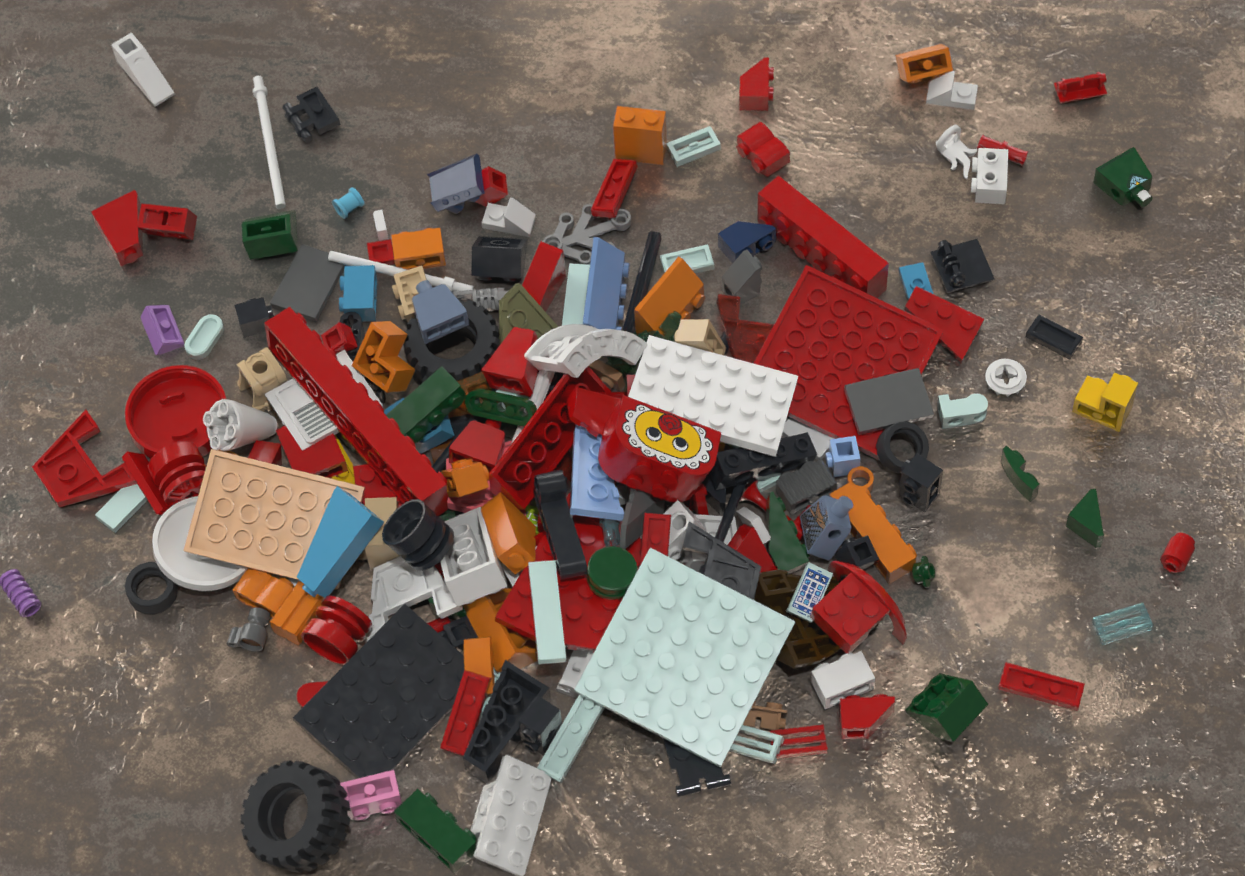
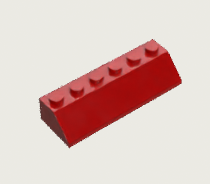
M589 366L584 369L578 378L571 377L567 373L562 376L489 473L490 491L495 496L501 492L518 509L524 510L534 497V476L553 471L573 445L574 428L577 424L569 420L566 399L576 387L610 395V389Z

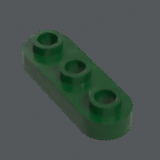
M481 388L469 392L465 398V406L472 415L519 426H525L537 411L536 405L530 399Z

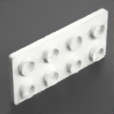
M509 755L502 757L496 781L483 786L471 831L478 840L474 854L475 858L516 876L525 875L552 779L550 776L545 774L544 771Z

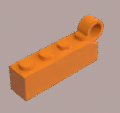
M858 466L851 469L848 473L847 484L830 493L829 496L835 499L846 496L853 502V508L848 512L851 523L850 535L855 537L856 540L867 535L869 536L879 557V560L873 565L886 582L891 584L912 571L913 565L916 563L917 554L912 545L906 544L901 538L902 535L895 524L891 525L886 519L884 509L872 501L870 492L873 489L874 476L871 470ZM857 477H863L868 483L864 486H858L853 483V480Z

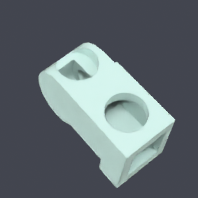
M948 394L938 396L937 410L942 429L980 423L986 418L988 401L981 394H971L967 398L950 400Z

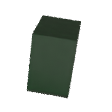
M1090 489L1068 514L1066 527L1095 548H1101L1104 533L1096 489Z

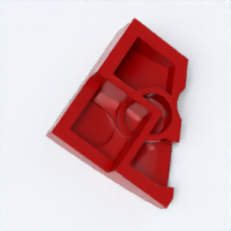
M576 387L566 399L569 420L587 429L594 437H597L599 434L603 436L605 424L621 399Z

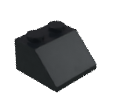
M478 236L472 245L471 276H478L479 280H492L493 277H502L503 281H517V278H521L524 274L527 239Z

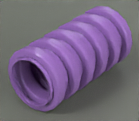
M9 570L0 577V586L3 587V591L7 593V597L11 599L12 604L15 605L16 610L19 611L22 617L32 616L40 609V600L37 599V596L33 593L24 577L20 575L19 570Z

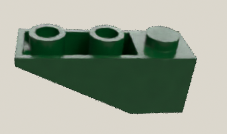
M772 491L766 500V529L771 537V540L766 542V550L777 570H787L788 574H793L806 567V564L809 563L808 558H810V554L807 553L806 545L804 543L800 544L796 536L798 531L792 520L788 521L784 513L786 508L780 497L776 498Z

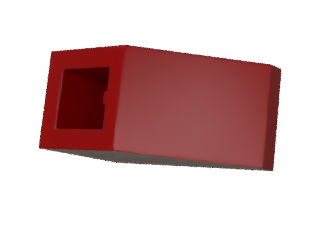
M764 57L740 76L739 111H768V101H773V87H769V82H774V67H769V57Z
M876 694L872 697L861 698L858 695H850L840 698L841 740L869 738L894 712L895 696Z

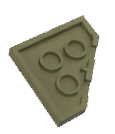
M520 283L515 284L499 301L500 345L513 327L531 329L537 334L538 339L548 331L558 327Z

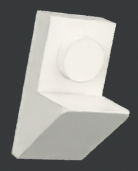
M951 71L929 82L926 104L974 110L978 85L954 82L955 71Z
M510 197L507 206L488 203L482 220V228L530 237L536 214Z

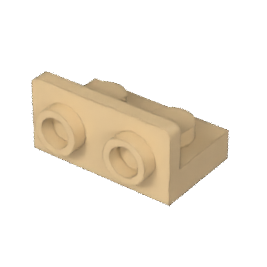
M423 266L394 274L396 284L392 285L396 300L400 299L402 305L398 306V310L402 320L407 319L408 322L411 318H415L412 298L419 294L416 286L418 283L427 280Z

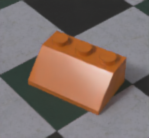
M678 256L634 309L636 336L646 342L649 335L673 341L681 319H690L694 309L700 308L705 300L703 282L680 256Z
M503 588L497 593L488 594L463 606L478 638L491 636L495 661L493 667L496 672H502L505 660L519 669L538 661L536 641L495 622V616L512 588Z

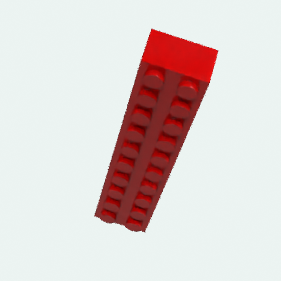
M288 307L264 322L268 349L402 504L413 499H419L435 512L436 516L448 510V482L441 472L437 473L432 468L429 458L425 454L421 455L416 450L413 440L409 436L405 437L400 432L397 422L393 418L389 419L384 414L382 405L377 400L373 401L369 397L366 387L361 382L357 383L354 380L352 372L346 365L342 366L338 362L335 352L330 347L326 348L323 345L320 335L315 330L311 331L308 328L304 317L300 313L296 314L291 307Z

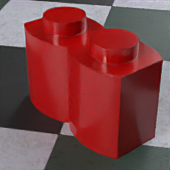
M758 122L737 136L736 149L741 157H746L751 161L752 167L757 173H762L768 177L790 163V151L781 140L774 136L764 123Z

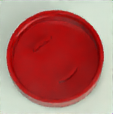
M188 365L168 366L150 373L134 387L126 403L125 421L135 446L149 458H152L166 446L183 441L193 442L204 457L211 452L212 448L207 427L203 422V416L206 411H210L215 402L227 398L220 383L208 372Z

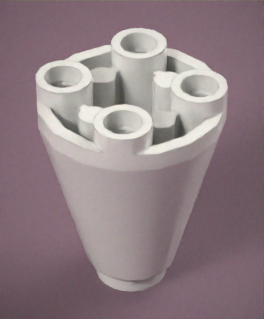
M228 399L215 402L210 411H206L203 416L210 446L214 450L229 451L254 443L256 440L260 441L269 438L277 430L275 417Z

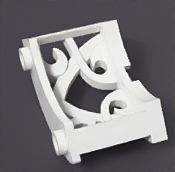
M568 324L554 328L542 335L528 349L524 357L538 370L567 373L571 377L578 378L587 366L600 359L601 356L621 358L628 364L636 365L648 344L640 337L627 331L597 329L583 324Z

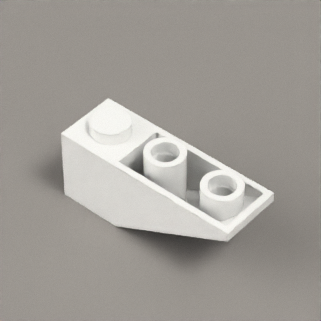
M132 33L111 44L118 64L155 107L175 95L145 48Z

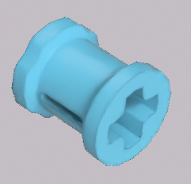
M353 187L343 197L332 201L334 209L343 219H346L348 213L358 206L363 207L365 205L361 195Z

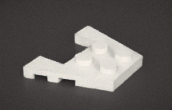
M401 556L374 568L371 591L373 608L372 614L369 615L373 626L370 630V636H367V641L388 621V616L396 613L404 604L410 607L433 596L437 615L441 618L463 610L462 605L457 607L445 580L435 566L425 571H416Z

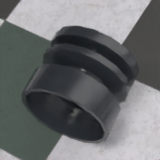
M413 499L398 507L388 518L383 528L382 539L416 571H425L439 563L448 553L453 544L454 532L424 502L419 499Z

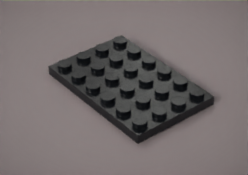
M404 604L293 717V721L357 779L395 770L452 710L465 670L464 656Z

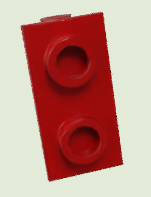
M1096 72V74L1086 75L1082 78H1062L1061 81L1054 83L1060 103L1107 95L1104 85L1106 83L1105 73Z

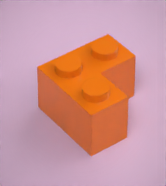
M391 321L371 322L352 363V367L386 393L406 391L415 369L398 355L408 334Z

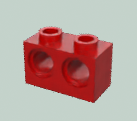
M141 203L137 227L147 235L193 240L197 215L188 208Z

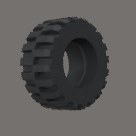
M457 298L467 311L469 325L425 344L415 315V319L411 318L409 320L407 330L404 331L408 335L403 347L407 363L415 369L413 379L418 385H421L442 366L461 385L467 395L475 388L482 389L486 386V378L481 370L500 346V333L498 326H496V320L491 314H488L486 308L481 305L477 307L474 301L467 300V302H464L462 298ZM448 336H464L476 343L469 353L456 359L439 358L430 352L439 340Z
M283 761L280 765L275 764L269 767L267 774L261 773L256 778L258 782L250 786L247 791L250 794L247 800L244 799L242 808H245L244 814H241V824L244 825V829H242L243 838L248 841L246 844L250 852L255 853L256 858L262 862L292 872L314 870L318 867L317 864L324 865L330 860L328 856L330 854L335 855L340 849L338 846L340 841H344L347 833H345L346 826L350 825V817L347 816V811H350V802L345 799L347 792L335 776L302 761ZM305 794L308 803L306 820L302 828L293 837L287 839L284 833L286 811L297 797Z

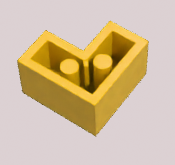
M1115 372L1108 384L1100 378H1093L1087 375L1074 400L1072 412L1120 432L1133 407L1138 382L1133 381L1129 376L1119 375Z

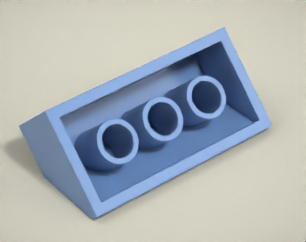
M594 237L583 325L592 326L597 329H616L622 331V327L618 325L619 320H624L625 306L621 305V300L626 299L627 284H624V277L629 278L630 263H625V253L599 237Z

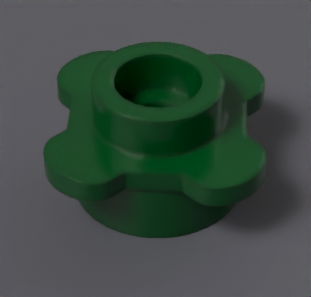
M922 556L921 562L914 563L912 568L914 580L918 584L923 583L925 588L930 587V582L935 578L936 572L934 565L929 563L928 557Z

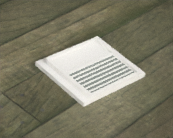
M343 350L337 353L338 362L342 366L346 365L352 372L354 380L357 383L361 382L366 387L369 397L373 401L377 400L382 405L366 382L365 377L352 367L353 361L346 351ZM294 378L265 393V397L281 419L282 424L288 428L302 451L332 433L335 435L340 432Z

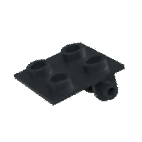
M978 239L952 245L947 240H942L938 243L939 247L937 250L930 251L947 293L995 280Z

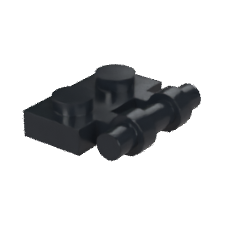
M317 86L296 96L297 105L292 107L287 102L282 106L285 112L284 116L288 122L294 125L295 133L305 143L313 139L310 134L311 130L316 129L318 134L321 135L341 125L338 116ZM306 114L308 119L302 122L300 116Z

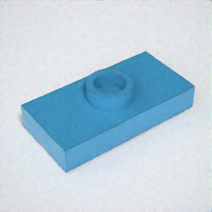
M923 262L899 267V275L907 300H909L916 286L933 294Z

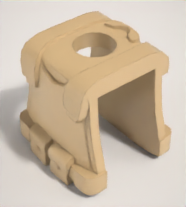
M268 347L260 350L259 353L248 357L246 361L242 360L236 364L239 370L237 384L240 391L251 387L253 391L252 408L263 412L273 409L265 397V393L288 381L283 369Z

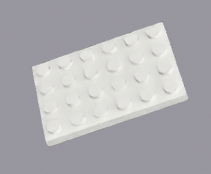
M649 335L648 345L644 349L628 397L722 432L721 442L776 457L796 387L797 375Z

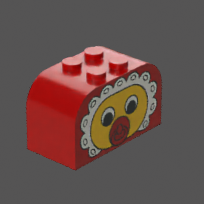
M623 395L605 424L598 460L606 475L619 483L649 493L656 498H662L671 502H676L677 500L684 502L695 494L714 467L722 432Z

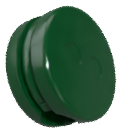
M607 546L597 550L588 562L587 582L590 589L604 599L614 600L624 597L637 573L636 560L631 553L621 547Z

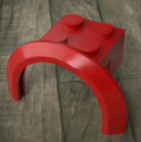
M832 561L828 566V571L833 573V576L838 581L841 580V576H848L812 608L810 618L846 654H849L868 637L869 631L886 615H889L893 623L892 635L904 645L907 639L905 621L900 609L886 590L861 568L845 562Z

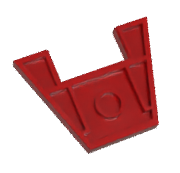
M87 410L69 426L32 466L35 474L58 507L116 492L121 488L137 484L125 463L102 476L82 449L81 443L101 432Z

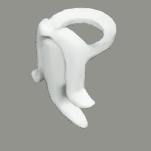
M953 125L936 141V147L952 164V171L956 170L957 162L964 167L963 176L967 179L970 168L968 157L974 156L977 149L967 148L959 140L961 128L958 125Z

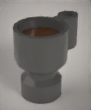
M251 608L247 618L249 622L242 627L231 629L227 645L232 648L242 647L253 652L263 650L267 637V630L264 626L268 625L270 613L262 608Z

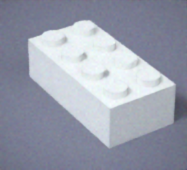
M481 507L444 521L453 529L454 539L448 553L440 562L445 583L457 607L470 604L478 598L497 593L507 587L502 565L495 553Z

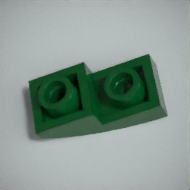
M1005 446L1001 456L1003 469L1014 487L1029 502H1032L1038 495L1040 483L1031 473L1024 472L1026 460H1024L1022 454Z

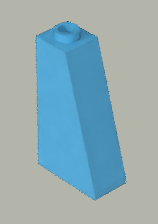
M338 486L330 498L297 575V578L304 583L302 588L313 597L318 594L325 598L331 594L384 523L382 519L353 495Z

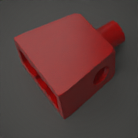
M487 419L485 424L475 420L470 421L449 447V463L451 464L462 459H472L473 462H481L482 466L485 465L490 473L501 459L505 447V432L499 430L502 426L501 421Z

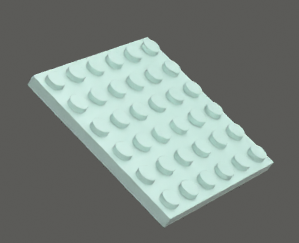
M650 548L574 692L721 768L795 621Z

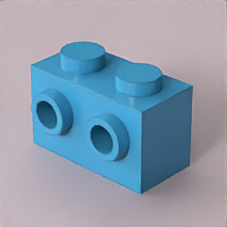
M375 265L345 266L344 276H340V290L344 291L343 297H339V311L344 312V314L346 312H356L361 316L362 321H376L377 274Z

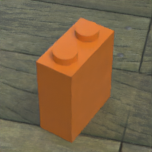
M617 106L613 124L615 159L636 160V162L664 165L667 148L666 111Z

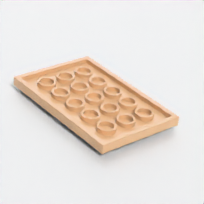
M211 449L183 551L299 580L297 575L337 486L342 488L362 503L365 487ZM340 582L334 588L335 590H339Z

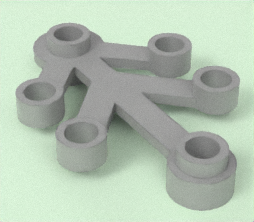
M586 204L582 207V215L572 235L564 237L566 230L574 226V217L570 213H562L559 216V224L554 234L546 236L542 242L562 249L565 257L577 260L579 264L590 265L592 254L590 251H578L569 246L577 244L592 249L593 237L614 229L618 231L627 230L631 225V215L627 210L619 209L615 218L586 229L589 222L596 218L592 214H586L592 208V204ZM568 219L570 222L564 223L563 220ZM588 257L589 260L583 261L582 258Z

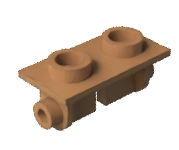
M754 702L743 725L755 727L756 717H761L760 728L772 730L785 729L786 718H781L782 712L788 713V710H782L783 704L766 702V707L755 706Z

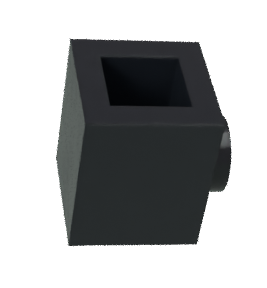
M264 297L252 298L246 302L234 305L244 338L266 332L264 322L274 317L271 305L266 306Z
M868 535L857 540L855 537L843 541L841 548L834 554L837 561L853 564L862 570L869 568L879 560Z

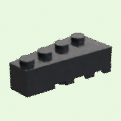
M505 660L499 679L495 682L489 702L485 705L479 725L476 726L463 756L465 770L486 784H489L498 772L502 757L505 755L510 756L522 740L518 720L537 696H540L549 703L551 702L550 688Z

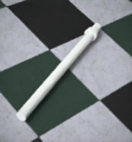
M255 76L253 78L255 87L253 95L257 98L275 204L277 209H283L286 207L266 100L268 92L264 86L262 76Z

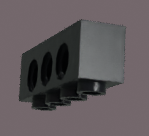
M807 432L781 438L776 457L742 447L717 452L715 465L709 472L715 489L719 490L756 480L776 477L785 472H795L801 469L806 462L814 461L818 454Z

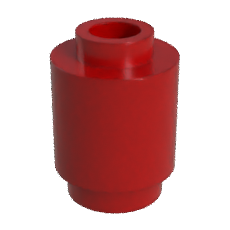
M1180 532L1170 538L1160 558L1167 571L1177 573L1183 572L1186 569L1195 551V541L1190 535Z

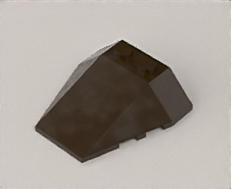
M780 569L761 572L755 592V601L795 621L777 660L797 668L818 664L841 650L814 621L809 623L786 612L802 575L788 574L787 570ZM832 577L823 598L845 578H841L838 581L835 577ZM877 624L874 628H872L870 631H872V630H874L875 628H877V627H878V624Z

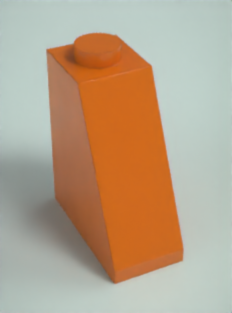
M500 492L481 506V512L497 558L516 575L527 567L529 562L535 561L536 539L534 536L536 535V526Z

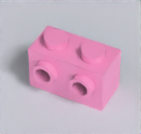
M394 770L340 783L347 792L345 799L350 802V811H347V816L350 819L364 820L370 817L371 814L379 812L383 814L392 813L402 804Z

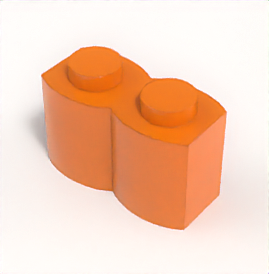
M247 568L232 591L236 599L252 608L265 609L270 613V618H273L293 590L294 585L284 577L278 579L272 577L271 573Z

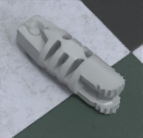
M504 288L453 291V294L456 298H462V300L473 299L477 307L481 305L488 311L499 310V301L508 291H504Z

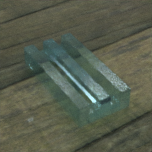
M1144 603L1096 616L1092 620L1093 626L1096 627V633L1101 638L1100 642L1102 645L1151 631L1154 626ZM1137 613H1141V616L1122 620L1118 623L1108 625L1105 627L1102 626V624L1118 620L1124 617H1128Z

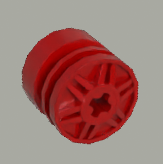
M183 441L166 446L150 459L147 466L148 472L155 485L158 486L159 493L168 508L182 500L199 495L206 465L198 447L193 442Z
M326 596L321 603L322 606L315 612L317 618H312L309 621L301 637L305 644L318 655L333 663L345 665L358 650L356 642H362L366 638L365 634L371 630L373 626L372 621L364 612L350 602L339 597Z

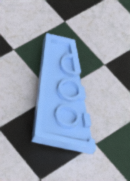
M575 425L570 514L622 521L624 511L619 503L618 489L615 488L614 480L602 470L598 460L602 435L599 434L597 437H594L584 427Z

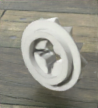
M1011 359L994 361L988 366L985 375V381L989 389L994 390L997 395L1006 394L1007 397L1014 393L1018 394L1025 387L1027 379L1023 366ZM1004 371L1007 377L1011 378L1008 384L1004 383V380L1001 379Z

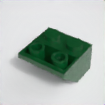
M295 210L247 218L241 222L242 242L250 260L298 251Z
M939 673L930 680L929 685L920 694L912 699V703L905 711L937 738L954 742L988 706V703L973 681Z

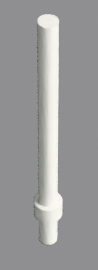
M330 251L328 256L329 261L350 266L375 265L376 272L390 276L407 270ZM425 274L426 279L434 287L445 284L451 292L474 290V286L455 282L454 278L445 277L443 279Z

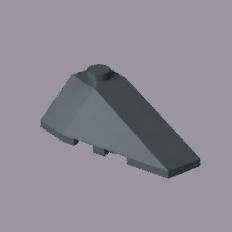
M630 488L629 502L626 504L621 524L620 547L626 549L643 534L644 513L664 514L666 507H671L672 502L660 500V498H656L649 493Z

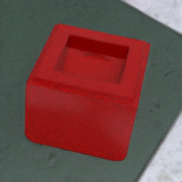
M341 322L321 335L324 346L326 348L330 347L335 354L357 347L351 328Z

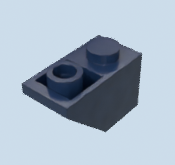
M737 221L718 233V247L732 264L745 250H748L752 257H754L759 252L770 249L776 243V229L772 225Z

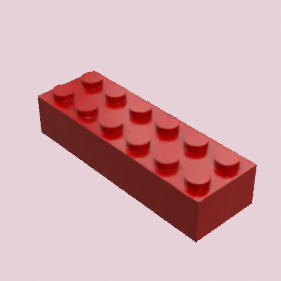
M779 175L758 193V223L774 226L777 239L782 244H787L791 247L799 258L807 260L814 269L876 298L887 290L889 263Z

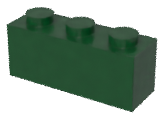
M441 366L386 416L389 419L393 418L399 425L400 432L405 437L409 436L415 444L421 441L430 429L439 425L444 417L453 409L458 408L465 400L466 393L461 385Z
M417 788L394 811L396 820L449 870L456 874L474 856L477 847V837L468 828L463 830L457 825L458 821L448 810L443 812L437 806L438 802L431 794L427 792L424 795Z

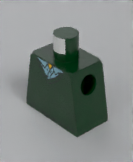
M1134 147L1096 168L1093 183L1119 205L1124 206L1135 200L1141 207H1145L1153 199L1148 193L1153 179L1152 174Z

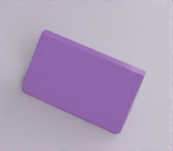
M169 305L146 306L141 315V320L155 355H161L183 347L184 341Z

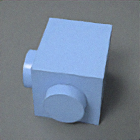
M856 436L830 440L829 452L825 453L827 468H832L833 477L848 475L851 469L860 466V454Z

